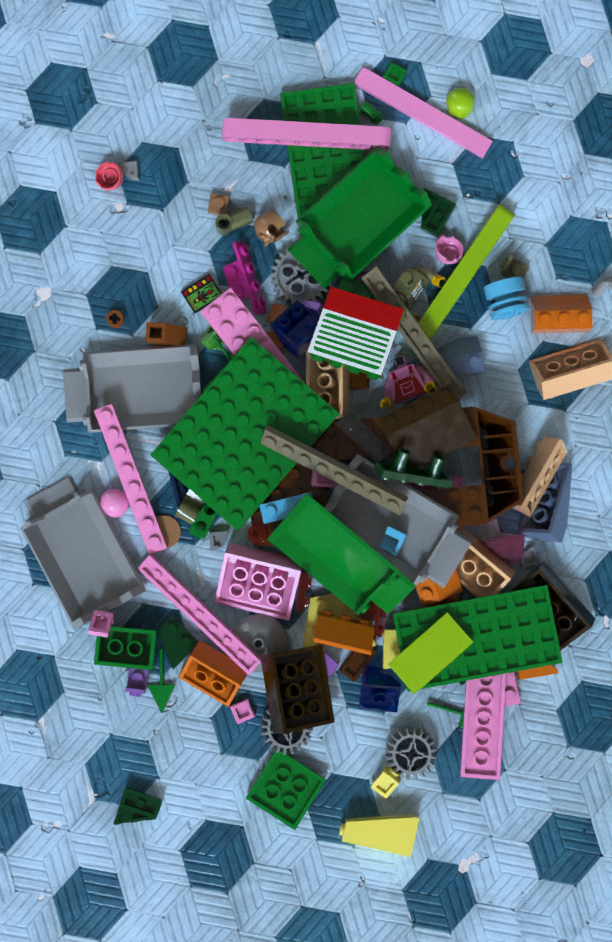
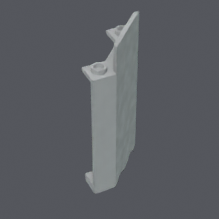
M198 344L83 352V360L79 362L80 368L64 369L63 371L67 423L83 422L84 425H87L89 433L102 432L94 410L113 404L123 430L172 427L180 421L202 395Z
M357 454L349 464V467L409 497L401 515H398L340 484L336 486L329 502L324 508L396 567L399 572L416 586L419 582L424 583L426 578L444 588L473 542L472 539L456 530L458 527L456 521L459 516L406 483L395 479L390 481L382 479L375 469V464ZM388 526L408 534L398 556H394L392 553L380 548Z
M71 476L24 501L32 517L26 519V524L20 527L74 630L91 622L94 610L110 612L146 591L93 489L86 492L84 489L79 491Z

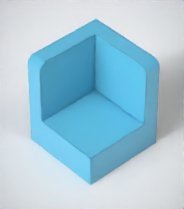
M388 526L380 548L392 553L394 556H398L408 534Z

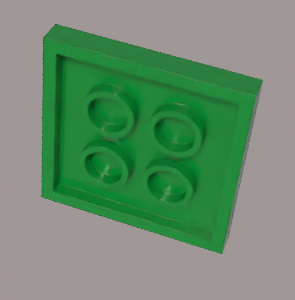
M275 750L245 799L295 830L326 779L288 754H283L282 750L278 753Z

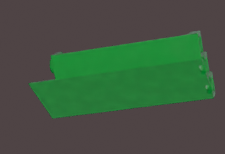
M376 147L296 220L299 227L298 231L302 236L287 251L323 288L329 285L338 275L352 280L432 206V203L425 190L413 185L408 172L394 165L389 152Z
M307 493L267 539L357 615L360 613L364 614L371 606L369 604L370 600L388 614L416 587L396 567Z

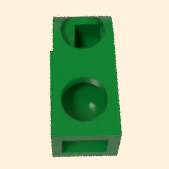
M206 503L189 529V534L202 541H205L218 515Z

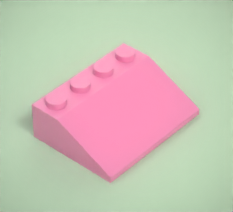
M228 543L214 603L289 621L302 568L287 556Z

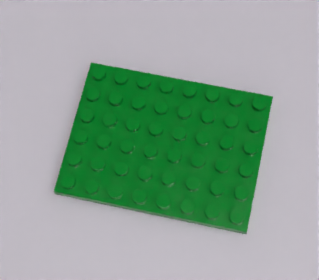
M251 337L150 455L234 529L239 531L297 464V462L261 444L266 427L269 425L312 447L340 413Z

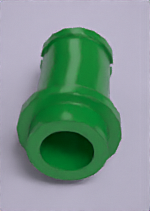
M368 101L360 108V111L371 120L372 124L378 125L384 118L382 112L376 110Z

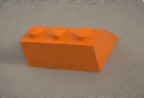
M587 294L530 296L532 334L582 333L593 329L592 308Z
M457 568L444 588L426 578L424 583L419 582L416 586L421 605L438 602L463 591Z
M325 609L322 612L317 611L312 629L313 642L371 655L375 627L374 624H371L370 620L360 618V621L354 620L352 616L347 614L337 616L333 615L334 612Z
M200 640L178 678L229 707L247 673L231 658Z

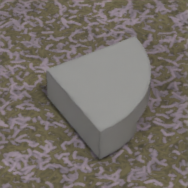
M137 160L118 162L123 174L127 178L139 181Z
M228 530L209 532L211 551L217 550L225 544L228 538Z
M535 545L528 547L523 552L520 559L521 569L540 564Z

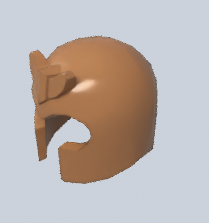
M273 209L259 215L255 220V233L264 242L265 247L269 243L276 242L289 234L288 230L284 231L281 229L286 223Z

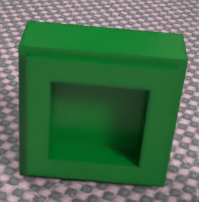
M391 62L383 78L400 87L408 70Z

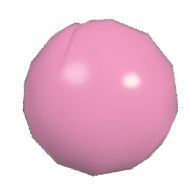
M442 235L436 241L434 251L436 258L440 262L455 264L462 258L464 248L462 243L454 236L446 237Z
M112 488L105 490L100 496L99 502L107 516L113 518L120 517L128 510L129 501L123 491Z

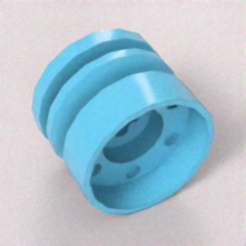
M522 277L499 280L483 288L486 300L496 302L488 307L489 311H495L490 314L491 320L514 318L530 310L529 304H522L528 300L527 296H518V294L525 291Z

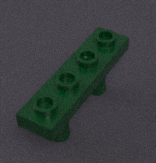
M399 448L394 463L377 461L375 469L380 477L388 481L395 479L402 483L413 482L420 486L432 485L438 489L443 487L451 489L453 484L452 479L445 472H440L445 458L439 454L433 455L428 469L406 466L411 452L404 448Z

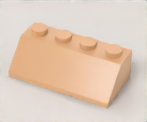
M601 339L529 360L537 389L543 400L612 379V355Z
M307 344L306 385L340 413L333 422L350 420V372L348 368L341 366L339 369L330 366V362L323 360L320 363L312 360V357L308 354L310 344Z
M545 436L543 441H539L534 457L529 458L526 464L527 469L524 474H521L524 501L513 507V509L528 517L532 516L568 452L563 440Z
M457 527V531L473 540L457 566L461 584L477 598L498 594L511 580L515 571L463 527Z

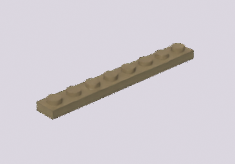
M376 266L364 275L362 280L377 301L405 310L406 315L404 320L400 322L398 330L437 385L441 388L450 383L457 399L468 391L379 267Z
M269 425L264 431L261 441L262 445L398 515H401L409 497Z

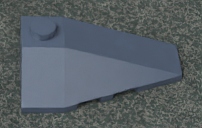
M477 336L459 338L437 348L457 377L479 375L485 371L483 353ZM419 358L407 363L408 365L416 364L425 368Z
M561 463L532 516L528 517L523 514L518 532L545 542L562 543L568 521L572 475L571 463Z

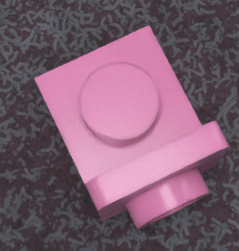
M94 610L88 630L89 634L109 637L111 626L114 625L113 613L105 610Z

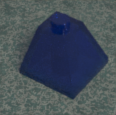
M362 666L359 709L397 712L401 684L383 668Z

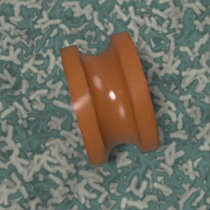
M112 310L107 314L106 321L109 326L116 329L122 327L124 317L121 312ZM113 315H117V317L120 318V321H117V324H114L113 321L110 320L111 317L114 318Z

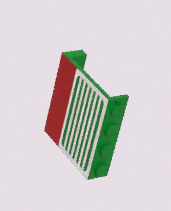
M330 287L308 349V354L316 362L322 363L324 360L330 362L329 365L340 369L342 366L348 368V371L354 374L361 372L367 374L366 377L373 380L383 379V371L400 322L404 320L406 315L405 310Z

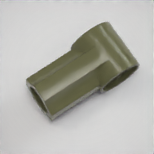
M246 206L229 214H220L215 222L216 231L220 235L225 236L233 230L253 223L249 208ZM225 221L229 223V226L222 228L219 224Z

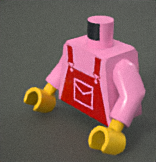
M405 356L394 360L397 370L389 373L380 406L383 411H385L388 405L393 410L394 405L392 401L394 404L399 405L429 394L432 389L437 390L438 387L425 368L416 364L408 365Z

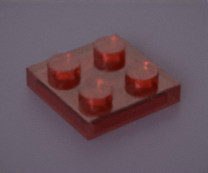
M301 573L295 612L303 613V609L308 608L309 597H305L306 589L310 590L312 578H308L307 573Z

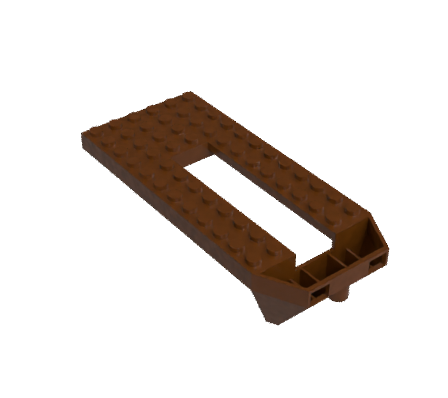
M475 406L462 407L477 439L459 448L479 446L482 485L419 491L459 516L456 521L458 527L488 524L524 501L516 421ZM380 417L332 422L312 445L313 449L337 461L352 460L357 454L363 458L396 455L378 420ZM481 434H485V435H486V436H485V439H486V444H485V445H482V436H481ZM513 458L516 461L513 469L505 467L506 459ZM297 463L262 504L312 492L313 499L322 507H325L329 502L327 487L312 486L313 470ZM491 490L492 495L491 502H488L487 491ZM260 507L251 516L254 547L273 546L274 544L267 539L283 520L264 524Z

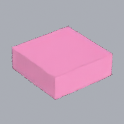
M248 698L230 706L237 724L255 717Z

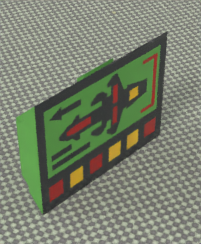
M210 274L180 291L194 314L205 308L222 294Z

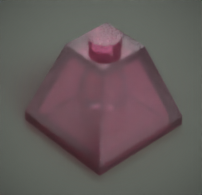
M524 535L480 539V542L502 561L507 560V564L518 563V559L524 558Z

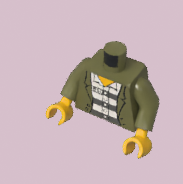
M417 265L413 268L407 266L393 288L407 308L411 310L430 280L433 285L442 288L439 282L440 280L446 281V279L435 274L424 265ZM412 313L415 319L420 321V316Z

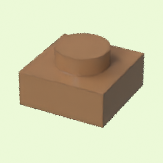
M211 193L208 214H227L230 197Z

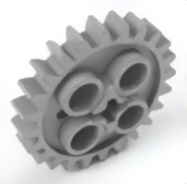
M287 249L286 255L280 253L281 260L275 259L274 261L277 266L271 267L275 273L270 274V277L275 279L271 281V285H277L273 289L274 292L280 291L278 298L285 297L284 303L291 300V306L298 302L299 308H301L303 300L316 301V297L322 300L321 292L327 294V289L323 288L319 283L311 284L309 278L312 276L307 273L305 268L300 266V263ZM285 269H291L293 274L287 277L283 272ZM298 273L304 275L303 280H301V278H298ZM294 280L291 284L286 285V282ZM295 285H299L302 287V291L294 293L292 288Z

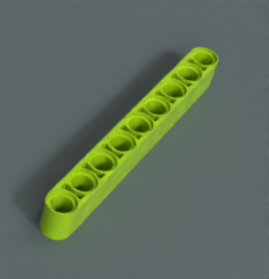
M499 204L419 321L420 326L430 339L516 215L502 204Z

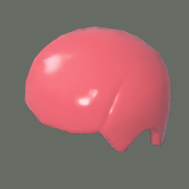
M104 162L98 166L95 172V179L100 188L110 191L121 186L124 174L116 163Z

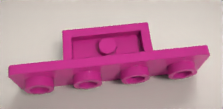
M235 241L232 244L237 261L223 267L228 286L241 301L250 298L255 314H266V302L260 291V283L256 279L255 267L250 260L249 249L245 242Z

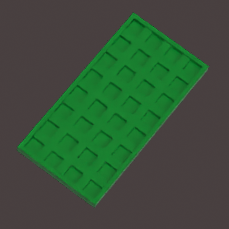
M354 83L280 93L284 121L360 125ZM287 145L297 219L365 158L364 149Z
M547 585L393 613L400 653L446 612L473 641L468 648L421 689L563 663Z

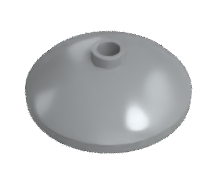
M263 614L250 615L242 619L233 629V632L259 656L287 650V634L283 626L271 616ZM260 640L262 646L256 647L255 641ZM260 663L253 672H263L262 664Z

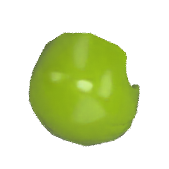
M465 87L451 90L446 98L449 114L458 119L471 115L475 105L472 92Z

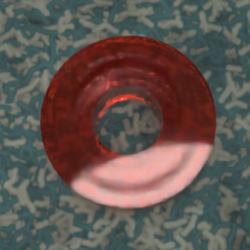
M253 525L249 528L247 536L250 542L261 544L267 537V531L261 525ZM255 531L260 532V536L258 538L254 537Z

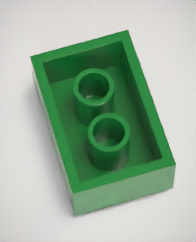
M111 626L109 637H96L94 665L144 670L155 669L159 631Z

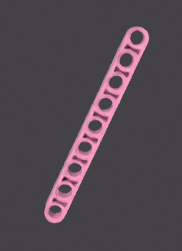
M225 118L223 119L222 140L241 143L374 150L378 147L383 150H389L391 128L383 126Z

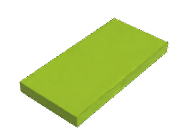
M446 612L388 665L412 693L416 694L468 648L473 641Z

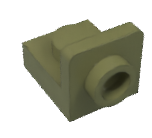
M510 254L509 258L504 257L500 268H502L500 275L506 278L522 277L523 279L529 266L514 259L512 254Z

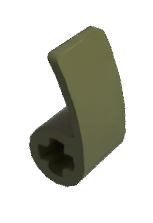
M189 489L174 515L192 524L204 502Z

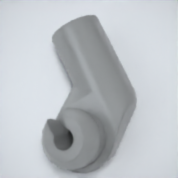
M612 277L600 281L592 291V294L600 298L608 287L612 289Z

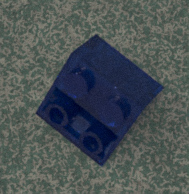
M296 300L270 326L283 346L299 358L309 349L319 317Z

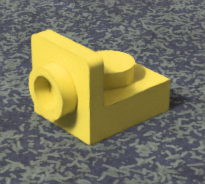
M387 764L371 785V788L385 799L393 792L401 780L399 777L400 770L394 773L393 769L395 766L388 767Z

